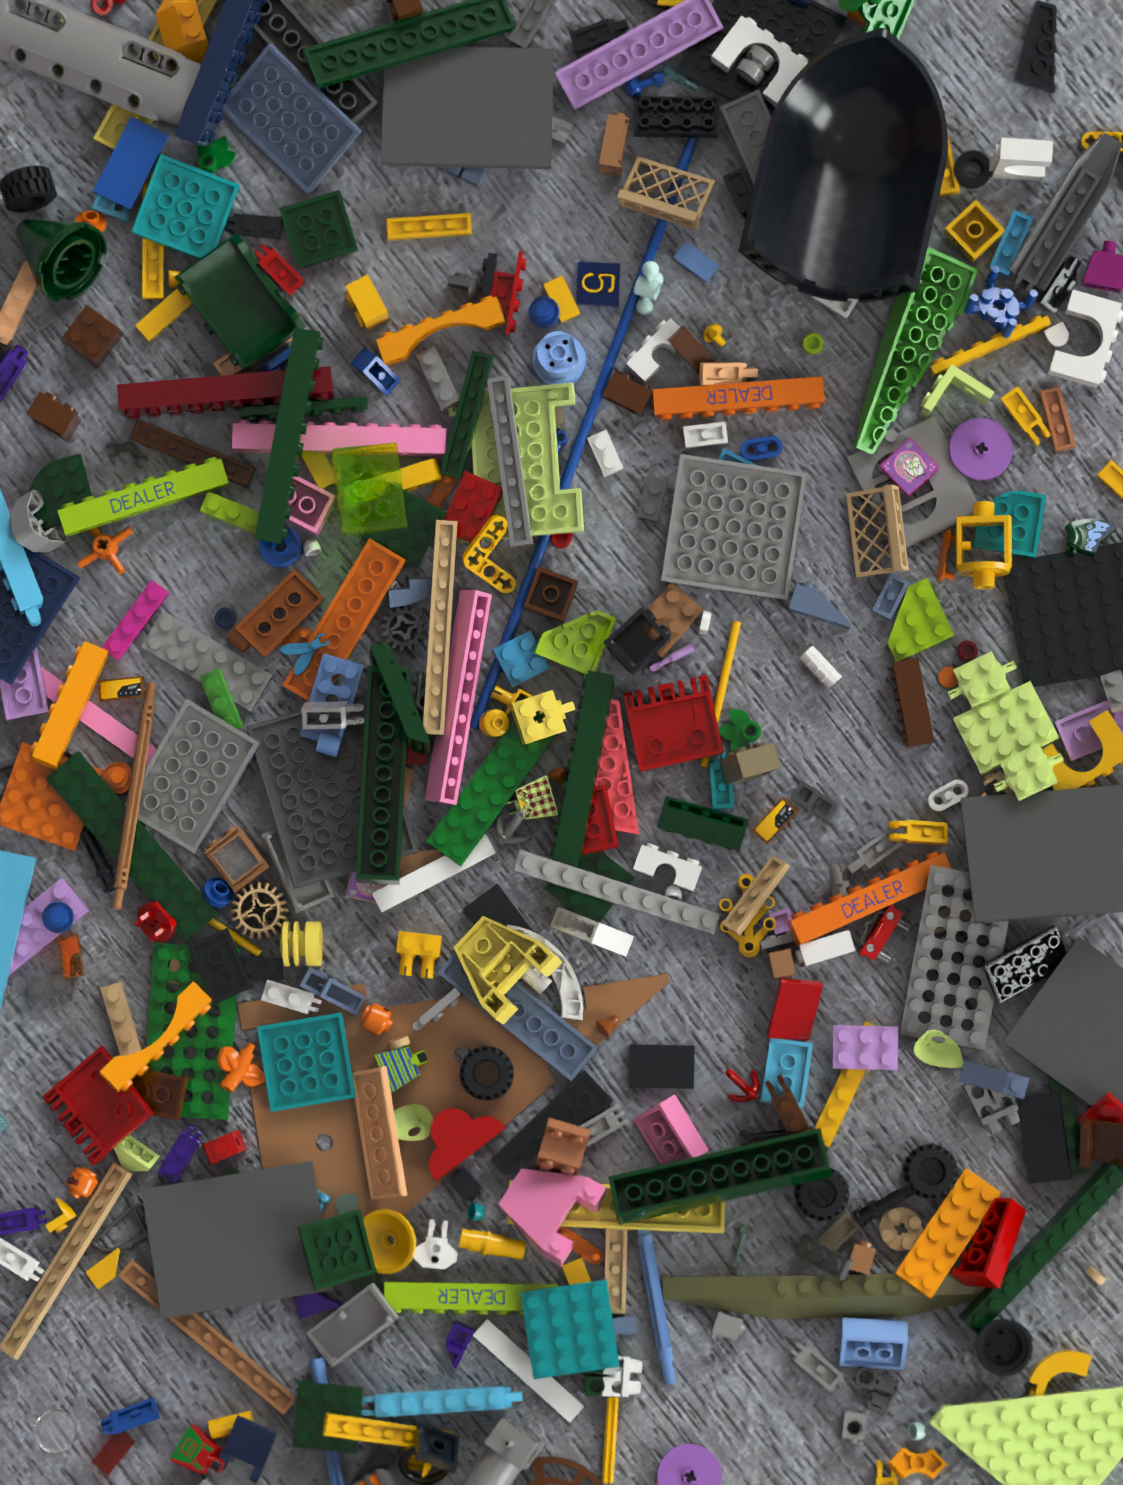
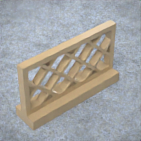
M637 157L623 190L620 189L617 198L622 207L698 230L701 224L700 218L716 182L699 175ZM641 164L648 166L651 170L641 176L638 173ZM663 171L668 172L670 178L659 182L656 174ZM653 176L656 184L645 188L642 180ZM682 177L687 178L690 184L678 188L675 180ZM640 182L643 188L636 193L629 191L631 185ZM673 182L676 190L664 194L662 186ZM700 184L709 185L705 192L697 194L695 186ZM659 188L662 196L655 199L650 198L648 192ZM692 188L695 196L684 200L681 192ZM678 194L682 202L675 205L669 204L667 199ZM698 200L700 206L697 212L688 210L686 205Z
M891 484L880 488L846 493L856 578L897 571H909L899 486ZM883 492L884 501L878 507L871 500L876 493ZM860 496L865 502L858 510L853 505V497ZM868 504L877 509L871 519L863 514ZM880 512L886 516V522L882 528L874 523ZM860 516L868 521L862 531L856 528V521ZM871 525L879 530L873 540L865 535ZM882 534H885L889 541L884 549L876 543ZM862 537L870 542L865 552L861 551L858 546ZM873 546L882 551L876 561L868 556ZM885 554L891 558V568H883L879 565ZM866 558L873 565L869 571L862 572L861 563Z

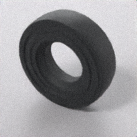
M976 150L962 153L954 164V173L958 183L968 189H977L984 186L992 174V171H989V158L984 153ZM967 163H978L981 167V173L977 177L966 175L964 168Z

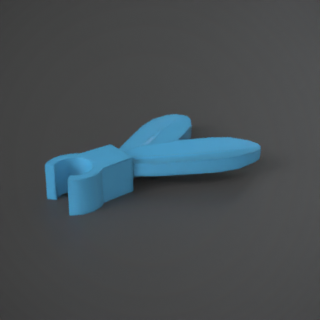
M326 633L319 634L310 643L286 644L280 649L286 655L301 654L294 666V673L296 675L306 670L315 650L330 644V641H326L324 644L320 641V638L325 636Z

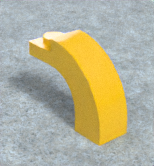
M1060 1350L1045 1356L1034 1366L1029 1374L1027 1381L1034 1383L1035 1386L1030 1387L1028 1396L1044 1395L1050 1379L1062 1372H1071L1086 1377L1092 1356L1076 1350Z

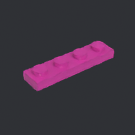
M151 580L101 648L107 650L110 656L120 661L169 595V592Z

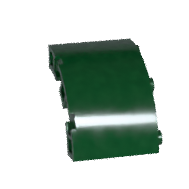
M236 233L177 274L175 279L179 283L176 285L178 291L182 296L187 295L205 321L203 326L210 335L214 333L230 354L228 358L235 367L239 365L244 371L293 336L294 327L304 329L306 325L285 297H281L277 287L268 275L264 274L259 266H255L259 262L245 241Z

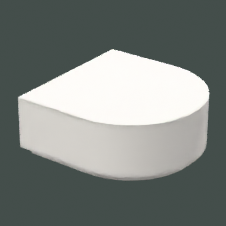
M1063 322L1043 332L1048 343L1053 347L1064 346L1069 338V333Z
M703 612L699 634L706 635L708 633L711 612Z

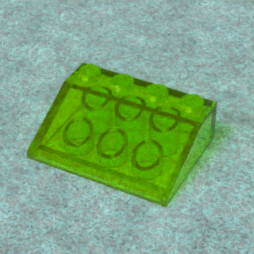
M397 442L333 449L331 459L341 537L366 535L407 527Z

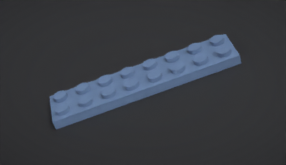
M454 951L438 971V974L494 1018L480 1004L458 955ZM516 982L505 996L518 1010L504 1025L500 1024L572 1081L598 1047Z

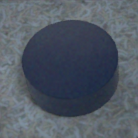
M220 608L215 614V622L222 629H230L236 623V614L230 608Z

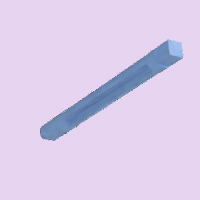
M637 1230L638 1237L636 1238L658 1360L661 1362L665 1385H671L676 1383L672 1359L674 1358L652 1236L649 1234V1230Z
M324 1357L310 1359L312 1381L328 1383ZM325 1450L330 1485H345L340 1452Z

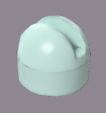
M918 1422L910 1423L908 1426L909 1438L911 1440L923 1439L926 1435L924 1433L926 1427Z

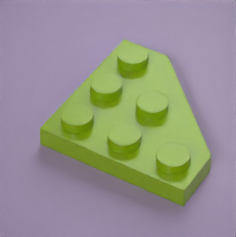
M928 578L907 587L887 642L895 662L904 660L954 637V633Z
M599 610L587 613L541 633L533 653L588 676V670L596 671L605 648L603 642L610 636L616 618Z

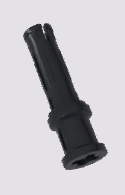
M88 829L79 835L97 870L95 875L100 878L105 888L103 890L104 893H109L115 890L114 868L111 864H108L95 836Z
M908 1182L879 1200H871L867 1206L855 1209L854 1217L860 1226L865 1227L869 1221L881 1218L886 1210L914 1196L916 1190Z

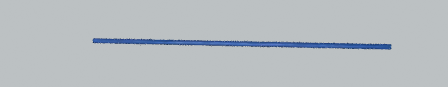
M687 138L676 169L687 171L699 138ZM683 177L675 180L678 188L682 185ZM671 182L667 193L676 190L673 182ZM678 194L668 198V203L674 205ZM658 218L562 474L560 490L569 489L601 403L603 392L607 387L636 309V304L640 298L639 295L634 294L636 281L639 276L646 277L642 272V266L645 262L654 260L668 222L666 220ZM551 535L539 536L499 645L514 637L524 610L525 600L538 566L540 567ZM494 657L470 722V727L479 730V719L488 707L491 699L490 696L501 672V667L496 657Z

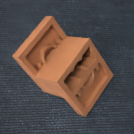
M549 1118L535 1168H538L539 1171L578 1176L591 1130Z

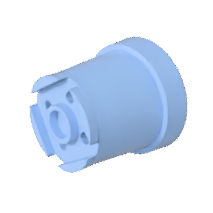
M562 331L547 334L537 344L532 354L533 372L544 385L570 382L575 384L581 379L586 369L587 359L583 347L574 337ZM572 358V362H568L567 359ZM551 362L555 364L553 367L549 365Z

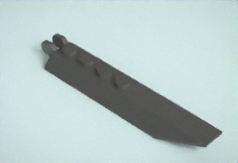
M1105 132L1074 161L1008 269L1018 277L1010 289L1013 293L1018 289L1021 280L1029 284L1021 294V299L1024 301L1033 287L1042 291L1046 290L1111 184L1123 143Z

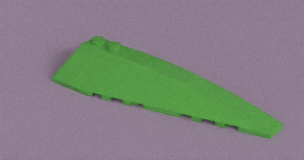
M930 247L927 248L918 292L897 296L870 378L854 448L871 455L875 453L887 433L888 426L891 422L895 421L898 416V410L908 400V394L920 381L933 360V354L937 349H940L943 344V338L955 325L953 322L957 316H960L963 312L978 269Z

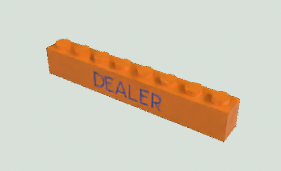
M823 376L653 389L652 391L654 418H659V421L672 420V417L680 416V419H691L693 415H701L703 418L713 417L714 413L732 416L735 415V412L744 411V414L757 413L756 410H765L766 413L777 412L780 408H786V411H797L799 407L806 406L808 409L813 410L819 409L820 405H824L825 402Z
M937 851L925 855L926 860L918 862V859L906 864V869L901 871L899 868L887 872L888 877L880 879L879 876L867 881L869 885L863 888L857 885L848 889L849 894L842 896L841 893L830 897V902L823 905L822 902L810 906L811 911L803 913L801 910L790 915L792 919L786 921L795 944H804L925 890L930 865L951 868L945 852L940 854Z

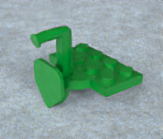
M839 0V7L849 12H854L858 9L860 17L865 20L860 34L885 28L899 40L915 0Z

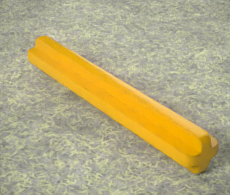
M608 1396L606 1403L602 1482L608 1484L613 1483L618 1415V1397Z

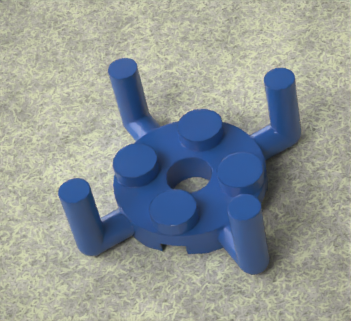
M992 266L985 280L987 289L982 291L980 297L972 294L964 308V312L966 314L978 313L983 321L986 319L991 322V326L999 327L1004 338H1009L1017 324L1015 319L1019 314V310H1029L1038 293L1036 290H1031L1025 301L1018 302L1012 290L996 288L994 281L1000 269L998 266ZM993 305H999L1002 310H998Z

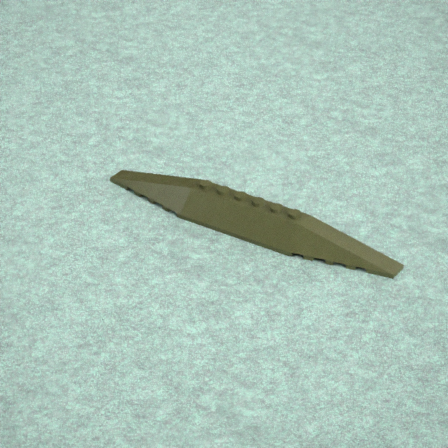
M948 1272L932 1298L928 1299L894 1273L847 1274L845 1281L839 1280L830 1274L663 1277V1299L770 1319L903 1317L972 1302L985 1287L965 1286L951 1274L952 1272Z

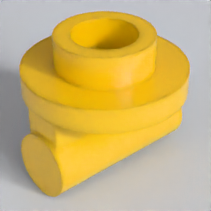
M711 324L705 328L703 339L706 342L715 341L719 347H723L726 343L721 336L722 327L719 324Z

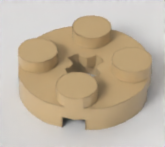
M904 1207L891 1209L882 1216L879 1223L881 1239L889 1248L897 1251L911 1249L923 1231L921 1219L914 1211ZM901 1223H904V1228H906L907 1231L906 1233L902 1232L901 1235H898V1231L895 1229V1226H899Z

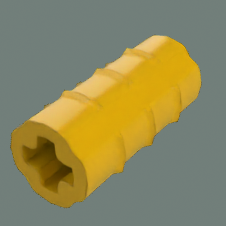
M239 1412L238 1414L209 1420L208 1427L211 1438L215 1439L230 1435L237 1415L254 1422L252 1412Z

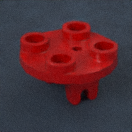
M157 901L146 903L139 908L137 913L138 921L134 924L136 927L140 926L152 943L154 941L158 943L166 942L172 937L176 927L175 919Z

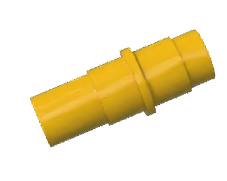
M462 1228L459 1240V1248L482 1253V1256L488 1254L523 1260L526 1241L494 1234L490 1230L484 1232Z

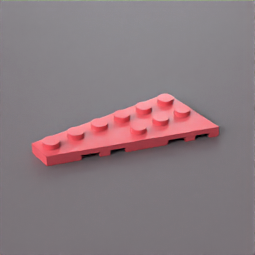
M611 699L595 786L606 784L615 830L639 835L620 703L618 700Z

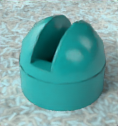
M471 1203L468 1208V1218L475 1221L483 1219L485 1217V1214H483V1211L486 1210L485 1207L479 1203Z

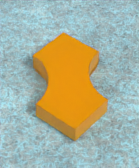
M902 1447L887 1462L901 1479L909 1474L919 1473L932 1480L947 1465L933 1448L926 1453L915 1454Z

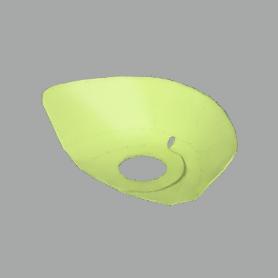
M928 1030L914 1045L915 1055L924 1063L945 1068H961L963 1066L961 1050L958 1044L942 1032ZM932 1037H943L945 1042H935L932 1040Z
M409 1104L394 1110L399 1140L418 1141L424 1140L429 1136L432 1115L425 1106ZM412 1128H421L420 1133L416 1136L411 1137L408 1135Z

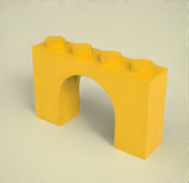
M1109 710L1089 721L1103 746V756L1100 763L1094 769L1086 772L1075 771L1068 767L1064 761L1053 765V773L1058 783L1052 785L1054 790L1078 789L1081 786L1088 788L1096 783L1094 778L1101 774L1103 778L1114 772L1113 767L1119 763L1123 766V733ZM1053 743L1042 749L1048 758L1059 753Z

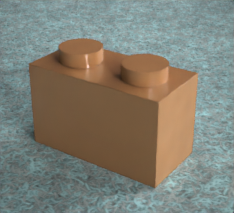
M786 949L767 954L772 979H777L778 983L780 978L792 979L791 976L796 973L791 950Z
M859 1239L857 1243L852 1242L848 1258L853 1261L850 1270L869 1275L876 1251L874 1248H871V1243Z

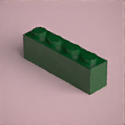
M666 796L657 828L665 832L681 834L686 838L702 840L707 844L723 846L728 850L740 851L749 819Z

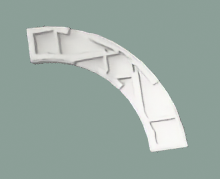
M507 924V927L543 943L562 961L551 974L561 999V1018L583 1020V1000L580 986L565 956L552 943L539 934L522 927Z

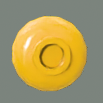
M487 710L479 719V728L488 737L502 736L509 728V718L502 710Z

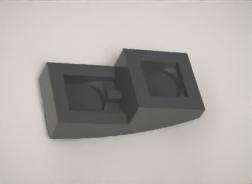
M802 780L790 797L791 800L826 823H829L840 806Z

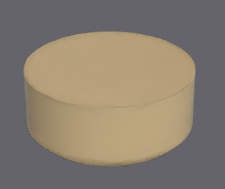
M406 1035L389 1041L388 1045L390 1050H396L409 1045L411 1042L409 1036Z
M1089 1265L1085 1270V1273L1097 1284L1102 1285L1106 1281V1278Z

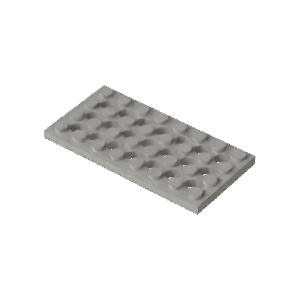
M930 865L899 1034L921 1038L928 1030H937L946 1034L958 1045L985 1050L995 997L983 967L974 966L973 959L975 956L980 955L985 958L986 963L1003 953L1009 921L993 922L989 925L982 923L974 924L972 900H967L963 897L964 890L970 888L969 872ZM949 884L954 887V893L951 896L942 894L944 885ZM941 906H948L950 908V914L947 917L938 915V909ZM964 909L972 913L968 921H962L959 918V913ZM937 927H944L946 929V935L943 938L935 937L934 930ZM962 930L968 934L966 941L958 942L955 939L958 931ZM981 934L989 937V942L985 946L977 944V937ZM933 948H939L943 954L941 958L933 959L930 956V951ZM954 952H961L964 955L963 961L954 963L951 960L952 954ZM930 969L937 970L939 973L938 978L929 980L926 977L927 971ZM957 973L960 976L959 982L956 984L949 983L947 980L948 975ZM979 977L981 985L977 988H972L969 985L970 978ZM924 991H933L935 994L932 1001H925L922 998ZM953 994L956 997L955 1003L953 1005L945 1004L943 1001L945 995ZM968 998H975L977 1006L973 1009H968L965 1006V1001ZM920 1012H929L931 1014L930 1020L928 1022H921L918 1018ZM943 1015L951 1016L952 1023L949 1026L940 1024V1018ZM964 1019H971L973 1021V1027L970 1030H964L961 1027V1022ZM932 1037L933 1041L945 1042L943 1037Z

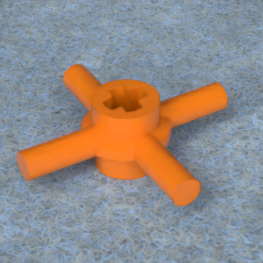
M128 526L113 537L111 535H102L98 528L89 530L95 539L92 547L93 551L77 561L79 567L82 569L99 558L101 560H109L118 575L124 573L125 569L116 557L118 543L134 533L132 528Z

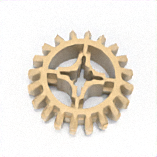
M257 882L256 889L250 883V891L243 887L241 889L244 893L243 896L239 893L235 894L240 901L239 903L232 901V904L237 906V909L230 910L233 914L237 913V916L233 917L232 921H240L236 925V929L244 927L243 935L251 931L250 939L254 938L255 933H258V940H262V933H265L266 938L269 939L271 938L269 931L272 930L277 935L278 931L275 927L278 926L283 929V924L279 923L280 920H288L287 917L282 916V912H289L288 908H282V905H286L288 902L287 900H279L284 896L282 892L275 895L278 890L276 886L269 891V883L265 884L264 889L261 882ZM257 893L270 895L275 902L262 904ZM251 896L252 908L242 913L245 901ZM257 903L261 908H268L263 912L262 918L258 914H251L254 913ZM277 909L275 920L268 926L267 914ZM257 918L262 928L250 927L245 922V919Z

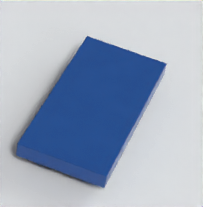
M130 117L93 193L132 211L169 135Z

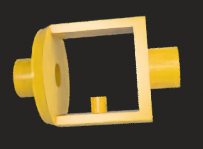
M977 501L973 503V516L956 517V568L958 574L973 577V588L993 589L995 588V577L1009 574L1012 567V517L1009 515H994V502ZM1004 526V563L994 561L963 563V550H971V541L963 542V527Z

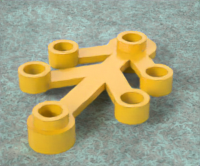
M743 874L738 879V886L742 889L743 894L749 887L743 885V880L748 878L751 885L755 879L750 874ZM771 896L767 899L773 901L772 906L767 907L764 902L744 930L745 936L742 934L738 935L731 930H724L722 924L724 921L720 924L721 930L729 933L739 943V951L745 957H755L760 951V941L769 931L776 928V921L773 918H766L763 922V927L753 935V926L769 909L774 908L776 904L775 899ZM724 898L719 903L720 909L727 911L729 914L734 908L730 899ZM724 901H728L730 903L728 909H724L722 907V903ZM768 920H772L774 922V926L772 928L766 927V922ZM747 943L753 944L751 951L746 950Z

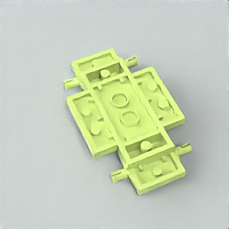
M991 651L953 669L959 687L947 693L951 700L963 695L972 708L954 717L953 720L981 776L1001 767L1005 779L993 784L997 793L1009 787L1015 793L1018 801H1021L1058 783L1052 766L1064 761L1061 753L1048 758L1041 749L1042 746L1059 739V736L1031 681L1011 690L1006 680V673L1017 669L1014 661L1012 660L1001 666Z

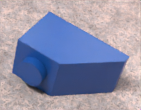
M363 348L350 363L386 396L401 381L377 355L366 348Z

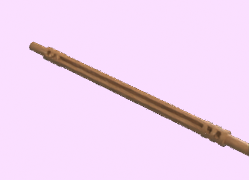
M148 682L145 702L142 704L114 883L115 896L112 908L114 910H121L124 890L127 889L155 709L156 683Z

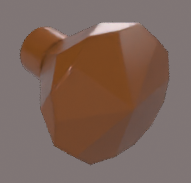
M557 767L548 776L559 785L562 791L564 780L567 781L568 772H566V767Z
M612 1015L609 1019L598 1020L595 1022V1026L600 1034L609 1038L614 1025L619 1022V1019L616 1015Z

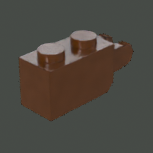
M782 1075L777 1076V1081L783 1089L778 1094L775 1093L770 1081L765 1082L771 1095V1101L788 1135L810 1130L809 1124L791 1088L787 1087Z

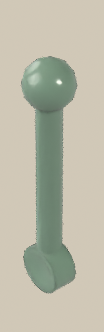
M745 1225L740 1228L741 1235L734 1260L730 1263V1267L733 1270L739 1266L738 1258L745 1234L749 1231Z

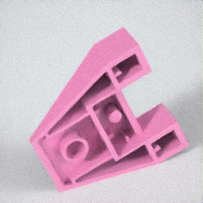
M520 1169L498 1206L543 1257L562 1267L572 1251L573 1242L558 1234V1228L575 1202L595 1213L606 1196L607 1188L589 1177Z

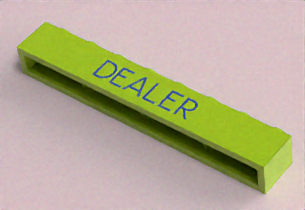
M212 457L204 460L205 464L196 466V463L185 466L183 471L177 473L176 470H171L163 473L164 477L158 479L155 476L144 479L142 484L136 486L135 483H130L122 486L123 490L117 492L112 489L103 492V496L94 498V496L83 498L82 503L76 505L73 502L61 506L62 509L57 510L64 533L69 537L195 497L208 491L229 486L222 460Z
M385 1281L384 1297L396 1313H402V1309H410V1313H423V1309H432V1313L443 1314L445 1310H454V1314H467V1310H475V1314H488V1310H497L499 1315H510V1311H519V1315H524L520 1292L558 1287V1284Z

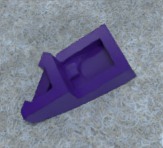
M324 1292L294 1298L300 1319L342 1306L339 1301H334L326 1296Z
M455 1320L446 1339L445 1346L455 1369H457L475 1329Z

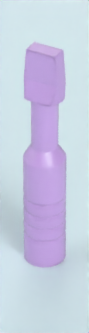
M690 643L671 653L660 662L657 661L651 664L649 668L651 672L659 670L661 666L674 662L695 650Z

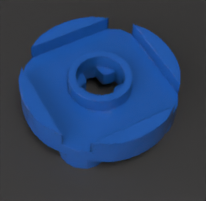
M285 526L288 528L286 540L281 542L286 543L285 551H276V543L260 540L259 551L262 558L267 564L275 568H286L293 565L302 553V542L299 535L294 529Z

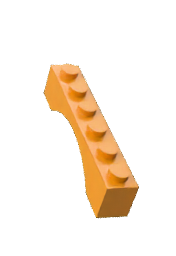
M486 296L480 299V303L474 305L467 303L460 306V310L442 312L438 318L428 317L420 321L421 324L415 326L409 324L401 327V331L396 333L389 331L381 334V338L376 339L384 364L390 366L407 360L421 341L441 329L453 326H470L488 331L507 324L498 298Z
M193 981L178 996L174 1017L162 1036L152 1045L139 1052L125 1056H115L100 1071L99 1075L117 1093L121 1089L125 1092L133 1084L131 1080L137 1074L141 1076L148 1070L147 1064L152 1059L157 1061L165 1053L163 1049L168 1044L172 1046L179 1040L180 1036L178 1034L183 1029L188 1031L196 1023L194 1019L199 1014L203 1016L210 1010L211 1006L209 1004L212 999Z

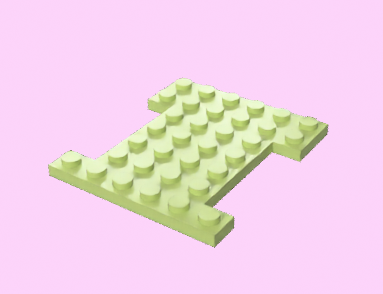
M574 383L512 388L511 392L532 537L584 532L581 489L560 490L555 407L575 405ZM485 391L472 439L474 475L502 486L489 391ZM458 404L449 408V417H455ZM502 493L493 515H501L506 519ZM495 521L493 523L495 528L500 529L502 527L500 522ZM488 529L487 532L490 533L493 537H495L496 535L493 533V531L491 532ZM508 529L500 540L509 539ZM457 537V543H469ZM483 537L482 541H490V538Z

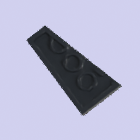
M1039 0L1034 2L1013 81L1052 94L1055 93L1057 6Z

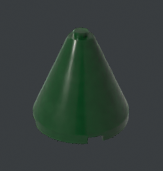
M26 219L19 223L16 232L36 285L44 296L55 302H60L59 299L63 298L70 301L84 293L93 284L103 267L100 264L102 253L104 255L107 253L106 239L98 228L90 223Z

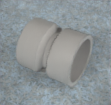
M753 45L747 53V59H742L736 71L748 82L758 85L765 76L764 71H769L775 63V59L760 46Z

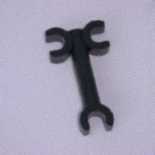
M778 1119V1126L782 1130L757 1133L742 1130L739 1132V1135L746 1134L748 1141L740 1144L744 1146L755 1141L788 1136V1133L782 1125L781 1119Z

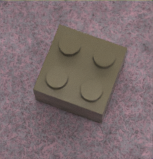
M760 742L749 748H738L733 752L727 753L726 758L719 761L726 785L761 777L781 768L774 743L766 745L765 742Z

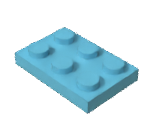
M770 1038L761 1094L762 1102L772 1103L771 1095L765 1082L770 1081L776 1094L783 1091L777 1081V1076L782 1075L787 1087L791 1088L799 1106L804 1108L813 1048L812 1043Z

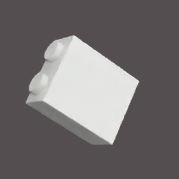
M847 930L797 946L798 950L795 951L798 964L802 963L803 967L854 952L855 947L850 932Z

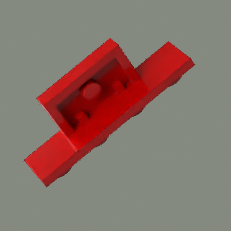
M522 251L518 253L515 274L495 271L491 296L498 298L504 317H508L505 336L509 339L511 333H515L517 321L513 320L514 312L519 311L520 300L517 299V292H522L523 279H520L521 271H525L527 258H523Z

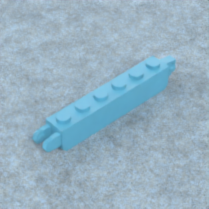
M0 490V571L3 570L6 577L3 579L6 590H11L14 598L10 600L14 610H19L20 615L25 614L29 624L32 627H37L41 624V615H39L38 609L43 604V596L24 548L13 536L10 513Z
M505 1385L379 1393L374 1396L363 1397L362 1403L375 1402V1410H362L361 1416L391 1417L506 1409L507 1407H512V1402L523 1401L522 1391L511 1392V1387H505Z

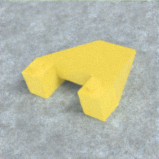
M482 916L454 946L480 1004L503 1025L518 1010L505 994L524 973L534 965L542 974L549 977L562 963L540 941L485 916Z

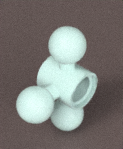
M647 261L643 264L642 272L646 277L639 276L634 288V294L642 296V299L636 304L637 311L642 315H648L652 312L653 303L650 299H657L663 283V275L659 272V266L654 261Z

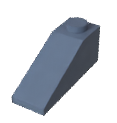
M801 582L800 585L796 584L788 611L850 629L851 622L824 596L813 589V585Z
M964 1061L958 1082L1024 1099L1029 1078Z

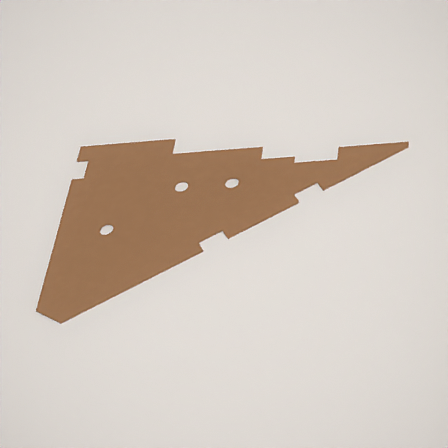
M668 974L583 987L586 1008L583 1009V1020L562 1019L597 1046L606 1037L598 1032L595 1022L609 1019L612 1015H616L619 1022L614 1025V1031L669 983ZM365 983L347 986L367 997ZM316 994L314 998L322 1000L321 1005L312 1002L311 1006L319 1008L318 1013L309 1011V1014H305L262 1000L238 1003L242 1030L343 1012L352 1072L379 1068L374 1055L392 1051L389 1048L388 1042L408 1035L411 1043L405 1047L410 1048L412 1055L424 1050L429 1062L417 1066L421 1074L420 1076L391 1093L393 1110L409 1104H420L430 1111L432 1121L441 1111L457 1108L467 1112L473 1120L482 1116H492L499 1119L506 1126L557 1081L546 1069L550 1066L547 1061L465 995L458 997L460 1001L453 1008L450 1009L447 1006L442 1011L444 1015L435 1023L431 1020L418 1031L413 1029V1023L441 999L384 1007L391 1011L390 1020L393 1023L388 1032L383 1031L380 1035H375L362 1027L360 1018L368 1005L367 998L357 1016ZM462 1046L469 1048L470 1051L482 1046H491L503 1051L510 1058L514 1068V1079L511 1087L504 1095L497 1099L480 1100L472 1097L461 1084L459 1074L461 1063L455 1059V1051ZM262 1060L251 1061L250 1064H256L264 1071ZM489 1060L478 1063L474 1070L475 1080L482 1086L495 1084L500 1076L498 1066ZM266 1083L251 1088L262 1168L267 1169L313 1161L317 1190L332 1197L330 1202L326 1203L321 1213L322 1220L358 1209L361 1211L362 1218L379 1209H390L404 1215L459 1167L457 1165L439 1180L435 1181L429 1169L430 1156L437 1148L432 1139L431 1130L429 1136L424 1140L405 1141L398 1139L407 1195L371 1201L354 1098L271 1112ZM412 1128L408 1135L411 1137L416 1136L420 1133L421 1128ZM321 1134H327L332 1138L333 1144L328 1151H321L316 1147V1139Z

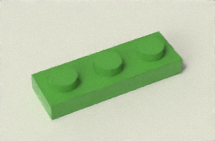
M221 668L200 675L199 678L214 715L239 730L243 729L244 725Z

